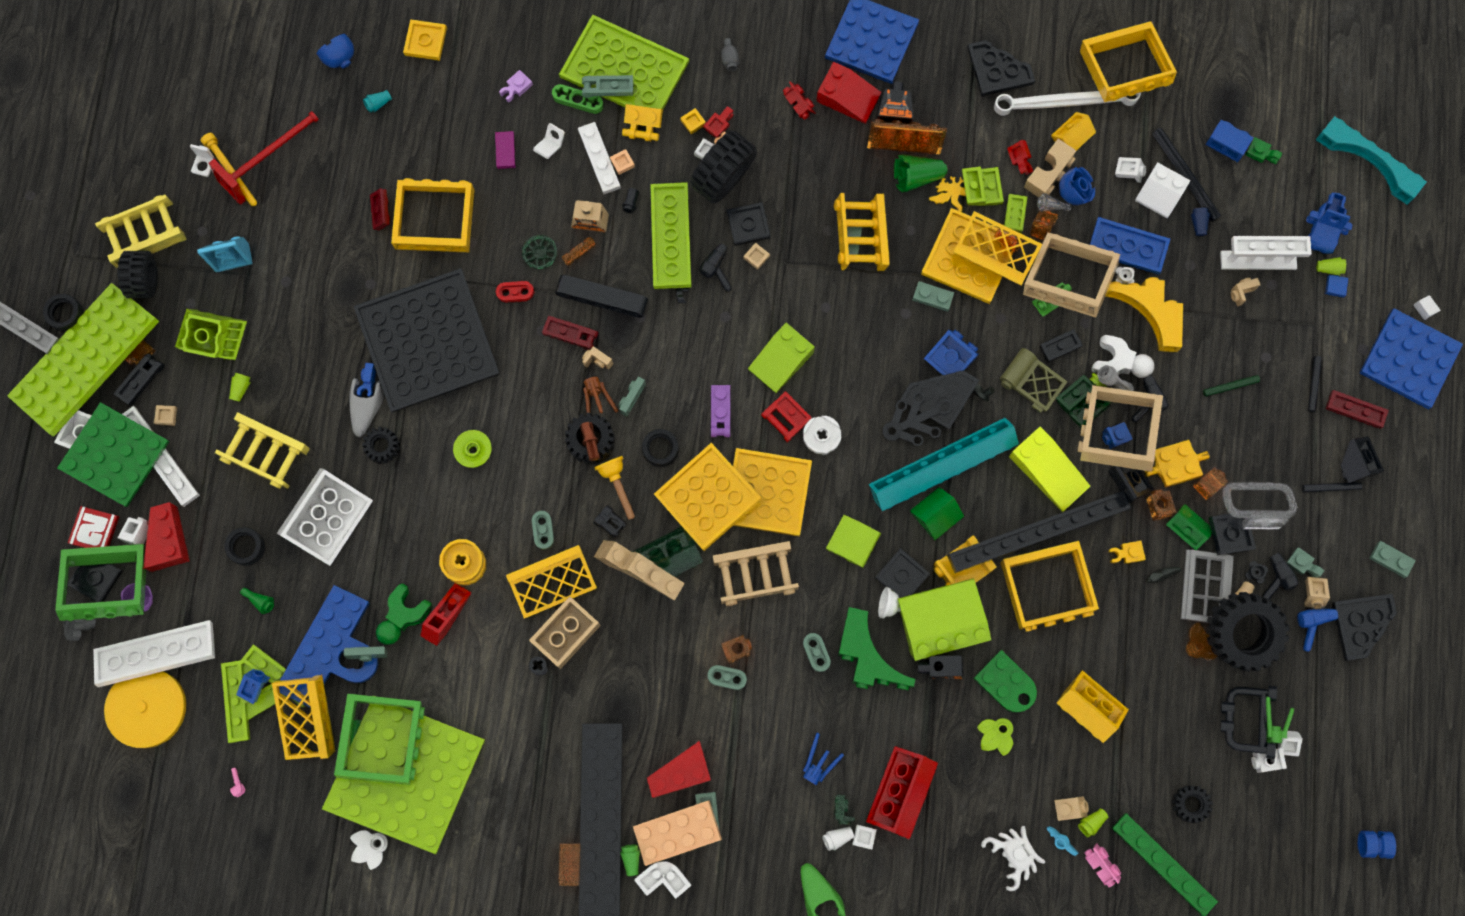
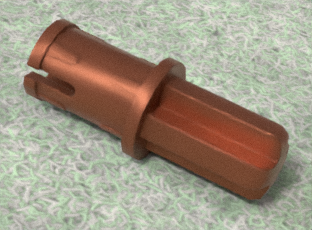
M592 422L582 423L580 428L584 439L583 444L586 445L590 461L598 460L600 458L596 444L598 438L595 437Z

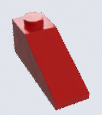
M454 583L422 624L421 637L438 646L450 630L472 592Z

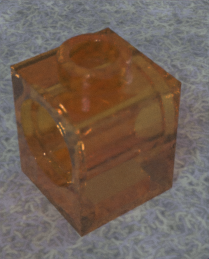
M1214 467L1193 487L1207 500L1220 490L1228 480L1221 470H1217Z
M1162 489L1153 491L1146 499L1153 521L1167 518L1177 513L1170 490L1165 492ZM1157 500H1162L1164 502L1165 507H1159L1157 505Z
M744 635L721 643L728 664L750 656V650L753 649L749 638L745 639ZM735 644H741L744 649L742 653L736 654L732 651V647Z

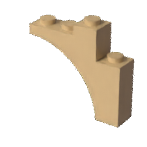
M603 540L594 555L596 559L607 566L643 582L672 600L676 599L685 584L637 552L629 551L615 541Z

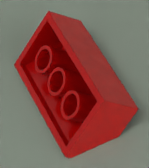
M895 746L866 822L910 840L938 763L923 755Z

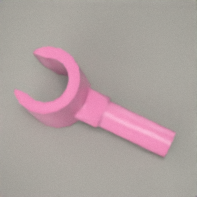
M232 768L235 786L230 788L233 796L238 798L245 793L246 789L240 783L237 769Z

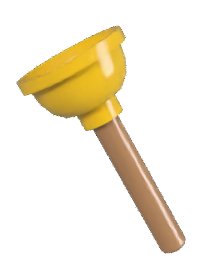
M620 456L594 468L595 471L598 470L602 477L609 478L610 482H613L628 520H631L635 515L620 481L621 476L619 473L623 469V456Z

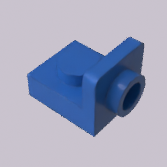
M1125 422L1111 428L1107 427L1102 432V439L1110 449L1133 439Z
M252 669L244 674L236 695L254 704L259 698L263 685L269 682L270 677L261 670Z

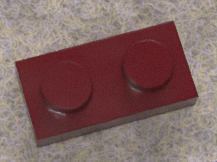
M381 188L370 194L373 230L378 231L390 224L387 191Z

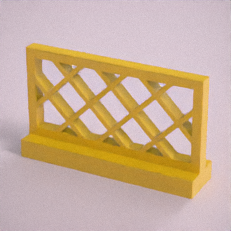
M974 211L953 253L1022 285L1042 244ZM975 217L983 220L985 228L974 231L972 223ZM995 226L1000 228L1002 236L991 239L988 229ZM986 230L989 240L979 244L975 233ZM1003 230L1009 232V234L1004 235ZM973 234L977 245L968 247L962 243L966 236ZM1015 235L1018 238L1019 244L1008 247L1005 237ZM1003 238L1006 249L996 252L992 241ZM1020 238L1027 242L1021 243ZM991 243L994 253L989 255L982 254L980 246ZM1028 243L1036 245L1035 252L1026 256L1022 245ZM1020 246L1024 257L1013 260L1010 249ZM978 247L979 252L972 248ZM1008 251L1011 261L1004 264L999 262L997 254ZM995 255L996 260L990 258V256ZM1032 256L1028 263L1027 258ZM1025 259L1027 267L1024 273L1016 270L1014 262Z
M580 545L506 575L524 619L563 603L569 597L575 598L597 588ZM581 559L583 566L580 572L569 568L572 560ZM569 562L567 567L563 566V564ZM559 566L566 569L562 580L551 576L555 567ZM584 569H585L587 575L582 574V572H583ZM548 570H551L550 573H549V575L546 574V573H543V572H546V571H548ZM568 570L579 574L575 585L564 581ZM542 574L548 577L544 588L533 583L536 575ZM533 577L531 582L526 581L527 579ZM580 577L589 578L591 587L586 589L578 587L577 584ZM550 578L561 582L557 593L546 589ZM522 581L530 584L526 595L519 593L515 584ZM563 583L574 587L571 595L567 597L559 594ZM532 586L542 589L539 600L528 596ZM575 589L581 590L577 593H574ZM544 591L555 595L552 603L546 604L541 602ZM557 596L562 597V599L556 601ZM526 599L537 602L535 609L529 613H526L524 608ZM539 603L544 605L543 607L538 608Z
M315 675L312 678L272 682L285 760L312 757L329 758L336 751L322 675ZM299 684H307L308 692L305 696L296 689ZM279 686H285L290 690L287 697L280 693ZM293 693L302 699L298 706L288 700ZM304 702L311 706L309 715L300 709ZM285 704L294 710L290 717L283 712ZM296 712L305 718L301 726L292 719ZM307 721L314 725L315 731L312 734L303 728ZM288 723L298 729L293 736L287 732L286 726ZM299 732L309 738L305 744H302L295 738ZM311 740L317 744L318 751L313 752L306 747ZM292 742L301 748L298 753L291 754L290 744Z

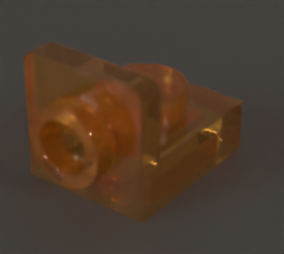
M1040 209L1034 219L1030 235L1044 240L1047 233L1051 232L1056 223L1058 214Z
M142 340L124 360L130 365L133 363L137 365L146 354L152 355L156 350Z

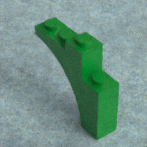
M849 607L838 655L842 656V660L853 662L854 659L857 660L852 683H855L856 687L861 689L872 687L874 680H878L877 684L889 686V683L895 684L901 690L908 691L909 688H913L915 679L894 670L876 651L868 630V611Z

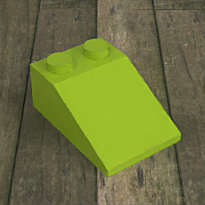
M785 323L767 343L748 370L773 392L777 393L812 356L815 347L788 323Z

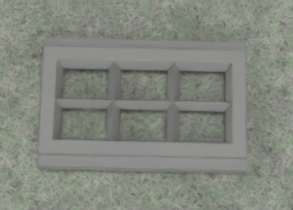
M1186 550L1180 619L1209 623L1207 622L1208 600L1220 601L1223 598L1228 600V596L1231 595L1234 556L1227 554L1217 556V553ZM1196 558L1207 559L1206 575L1195 574ZM1211 560L1222 561L1221 577L1210 576ZM1195 578L1206 579L1205 595L1194 594ZM1210 580L1220 581L1219 597L1208 596ZM1193 598L1204 599L1203 615L1192 614Z

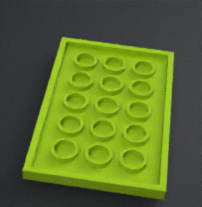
M592 14L560 71L559 77L584 88L582 84V77L633 75V96L601 97L625 108L626 104L664 109L689 63V58ZM596 84L591 85V88H596Z

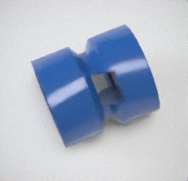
M1359 832L1357 844L1361 857L1376 858L1379 855L1380 858H1394L1396 854V840L1392 832Z

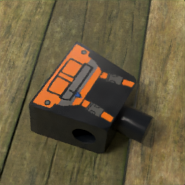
M895 81L892 83V89H885L877 123L911 126L913 121L911 92L903 90L902 82Z
M930 656L929 662H918V674H930L931 679H963L962 656ZM937 665H943V669L941 671H936L935 667Z

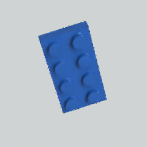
M1098 217L1089 245L1120 254L1119 263L1159 275L1162 271L1170 238Z

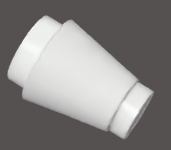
M850 827L827 831L822 838L828 851H835L854 838V834Z

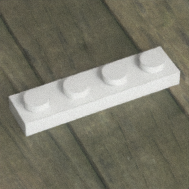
M593 122L579 127V134L603 195L621 189L596 123Z

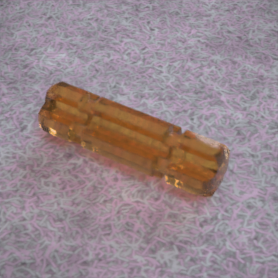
M588 237L584 240V243L578 244L570 250V253L563 255L562 260L564 263L570 265L574 262V259L577 260L588 252L587 249H592L596 245L594 240Z

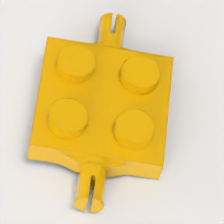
M1190 440L1156 449L1155 467L1152 468V472H1144L1147 477L1158 474L1166 488L1202 477L1203 473L1199 461L1209 459L1210 456L1208 451L1196 454Z

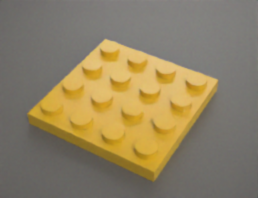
M951 208L921 275L990 304L1002 276L953 253L971 216ZM974 219L972 223L974 231L985 228L983 221ZM992 227L988 229L991 239L1002 236L999 228ZM986 230L975 233L979 244L989 240ZM973 234L966 236L962 243L968 247L977 245ZM1010 235L1005 237L1008 247L1017 245V236ZM1003 238L992 241L996 252L1006 249ZM991 243L980 246L982 254L989 255L994 253ZM978 247L972 248L979 252ZM1015 248L1010 249L1011 256ZM1008 251L997 254L999 262L1004 264L1010 261ZM995 255L990 256V258L996 260Z
M712 443L654 493L703 551L710 547L762 500L757 492Z
M736 448L733 467L757 492L762 500L733 526L800 537L812 460Z

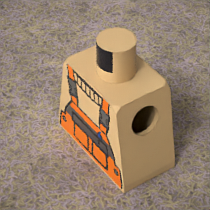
M577 200L575 202L571 228L606 232L609 214L601 203Z

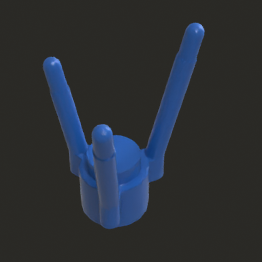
M819 733L815 735L806 766L803 769L805 772L803 777L815 785L819 781L822 782L825 776L844 757V754L841 753L822 773L823 770L820 768L829 754V751L826 750L817 766L814 764L811 766L820 736Z

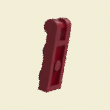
M549 315L542 334L580 346L586 350L592 349L594 346L593 341L598 336V332L593 329ZM582 334L587 335L586 341L581 339Z

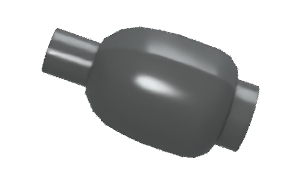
M727 38L724 40L725 46L721 50L722 62L727 71L733 72L738 69L737 66L740 64L739 54L736 47L732 45L731 39Z

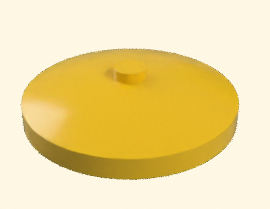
M164 671L115 683L105 701L104 715L107 727L118 741L127 746L135 748L156 747L168 741L179 730L186 713V697L179 682L172 675Z

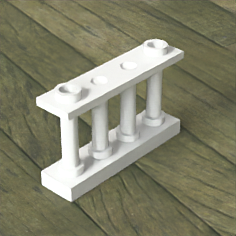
M1233 236L1231 238L1232 251H1220L1221 270H1296L1297 257H1309L1312 254L1310 236Z

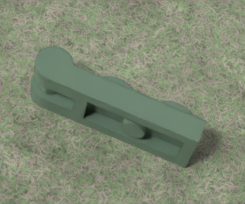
M633 75L582 77V84L584 85L582 96L585 98L592 96H633ZM596 84V88H591V85Z

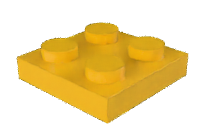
M410 19L403 51L404 55L440 61L447 26L445 24Z

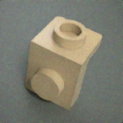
M1245 278L1231 289V298L1236 302L1237 307L1246 301L1245 293L1255 291L1260 286L1258 278L1252 280L1251 278Z
M1084 796L1054 800L1058 821L1087 817L1089 807Z

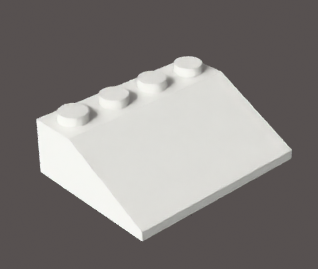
M320 468L277 534L330 566L373 500L328 471Z

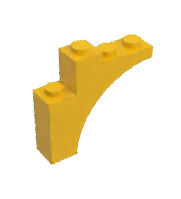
M1150 277L1145 279L1141 286L1138 283L1125 285L1120 282H1111L1105 297L1115 298L1131 305L1147 319L1155 333L1158 351L1178 352L1182 348L1183 303H1177L1174 300L1164 302L1165 280Z

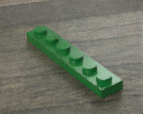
M1124 813L1113 825L1112 829L1201 916H1206L1218 903L1127 813Z

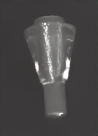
M1043 193L1037 200V206L1041 212L1054 210L1070 211L1071 204L1063 203L1046 193Z

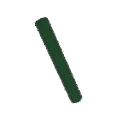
M1255 375L1203 390V395L1207 397L1260 382V377Z

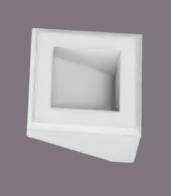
M1430 295L1413 305L1423 320L1441 311Z
M1287 731V738H1282V743H1278V749L1282 748L1284 755L1299 756L1303 738L1299 732Z

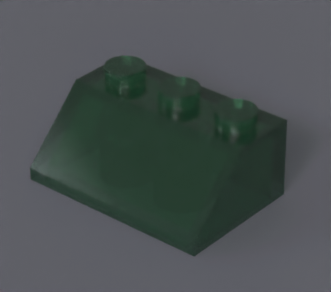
M682 526L633 551L646 557L674 577L703 562L694 541Z

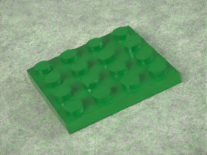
M100 402L57 469L128 507L170 441Z

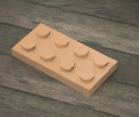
M710 800L633 826L645 866L722 840Z

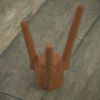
M590 377L584 381L585 388L583 390L587 413H591L589 394L594 396L599 412L603 413L598 396L601 391L616 413L618 412L603 382H600L598 377Z

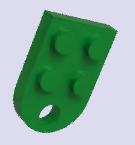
M1002 650L973 678L1004 709L1010 712H1023L1029 709L1036 700L1037 690L1033 680ZM1020 694L1028 696L1029 702L1027 705L1019 703L1018 697Z

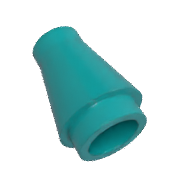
M385 90L367 95L363 99V103L369 113L376 112L387 102L391 101L392 98L389 92Z

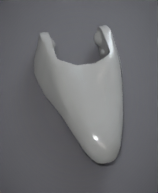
M354 378L349 392L350 418L355 436L361 437L367 432L374 416L383 403L385 395L380 381H377L374 396L369 398L356 396L359 381Z

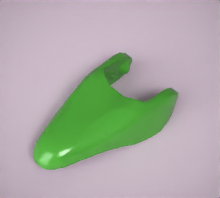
M806 863L802 865L801 881L808 916H818L815 913L816 907L829 900L835 901L838 915L846 916L843 900L830 883L811 864Z

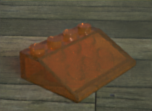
M882 119L870 120L867 148L940 154L947 128L937 124L921 125L918 122L902 123L901 121L887 122Z

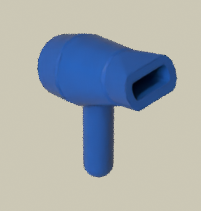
M1309 609L1297 614L1299 626L1301 628H1308L1303 645L1304 651L1309 652L1311 650L1318 625L1338 619L1337 610Z

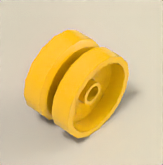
M457 539L448 543L443 548L440 554L439 565L445 576L458 585H471L482 578L486 570V558L475 543L467 539Z

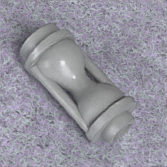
M1105 365L1099 369L1097 376L1102 384L1115 389L1134 390L1131 383L1119 378L1114 367Z

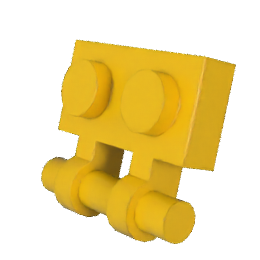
M626 104L624 123H629L631 126L630 129L623 128L622 136H628L629 139L642 138L649 142L652 140L658 141L659 133H653L654 127L661 128L663 109ZM638 125L647 126L646 131H638Z

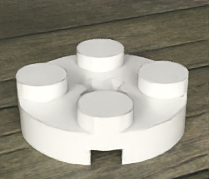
M829 416L814 417L804 427L803 441L810 451L816 454L827 455L840 444V426ZM825 431L827 438L819 439L817 433Z

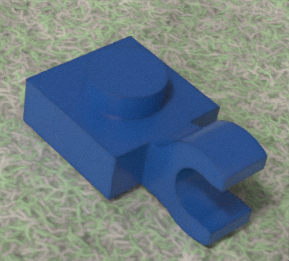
M366 363L365 369L363 368L361 371V379L364 383L357 389L359 397H362L364 390L368 391V397L373 396L372 388L375 385L377 374L373 363Z

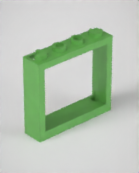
M144 544L61 550L55 609L59 620H93L104 617L115 618L117 616L132 617V615H143L146 570L143 569L146 550ZM136 562L134 600L66 605L70 566Z
M347 694L334 776L343 779L410 785L411 780H414L416 775V768H413L414 760L418 759L419 748L416 747L417 739H421L422 727H419L420 719H424L425 707H422L421 701ZM357 702L414 708L403 776L346 770Z

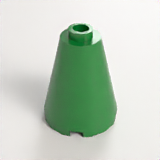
M898 155L899 159H895L894 179H898L899 184H896L900 192H907L938 181L947 174V165L938 159Z

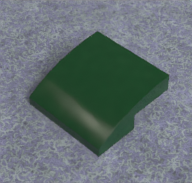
M1085 375L1081 376L1056 397L1059 405L1080 428H1082V425H1086L1087 420H1083L1085 408L1089 409V404H1086L1087 392L1091 393L1092 385L1096 386ZM1096 400L1093 420L1110 407V401Z

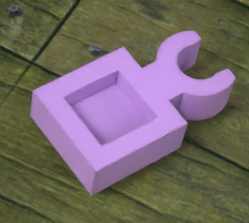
M519 70L506 81L508 87H503L499 93L501 96L508 93L509 96L506 97V101L509 103L513 100L515 94L521 96L533 83Z

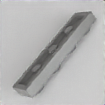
M0 302V325L48 354L59 338Z

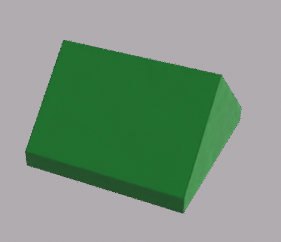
M940 487L910 510V513L934 541L964 517L955 498Z

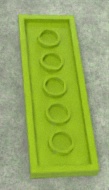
M688 182L651 184L654 289L691 287Z

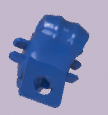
M1335 192L1329 194L1327 202L1317 212L1311 211L1310 216H1307L1306 221L1313 224L1309 234L1312 250L1320 251L1323 254H1333L1340 234L1347 235L1349 230H1352V224L1348 222L1350 216L1346 215L1347 211L1344 207L1346 202L1344 195Z

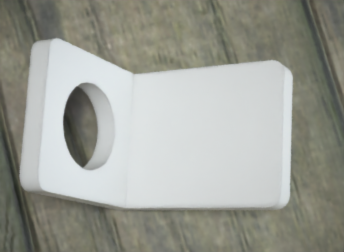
M549 123L545 138L534 147L533 151L549 159L561 148L565 132ZM551 130L558 133L559 139L552 136Z
M191 144L190 148L197 155L191 172L209 177L211 168L208 163L216 158L212 155L209 148ZM201 162L208 164L207 169L204 171L198 170V164Z

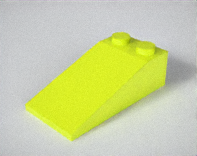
M1041 427L1035 430L1009 456L1062 512L1091 487L1056 442Z

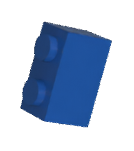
M1220 120L1205 145L1239 162L1254 137L1250 136L1246 131L1235 128L1231 123Z

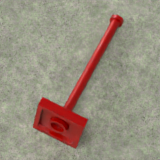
M312 111L308 113V117L232 174L228 173L215 159L208 163L219 184L240 205L246 200L236 180L312 122L316 123L318 118Z

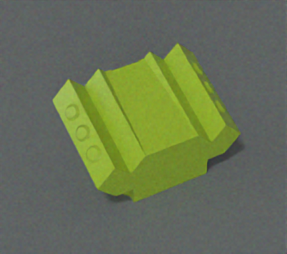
M186 309L175 347L184 352L213 358L219 357L236 360L247 321Z

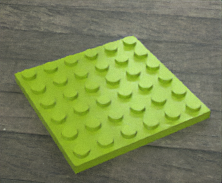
M369 704L350 746L346 770L403 776L413 711L404 707ZM424 716V719H420L419 727H422L421 739H417L416 747L419 748L418 759L414 760L413 768H416V775L414 780H411L410 785L336 778L322 810L436 855L485 739Z

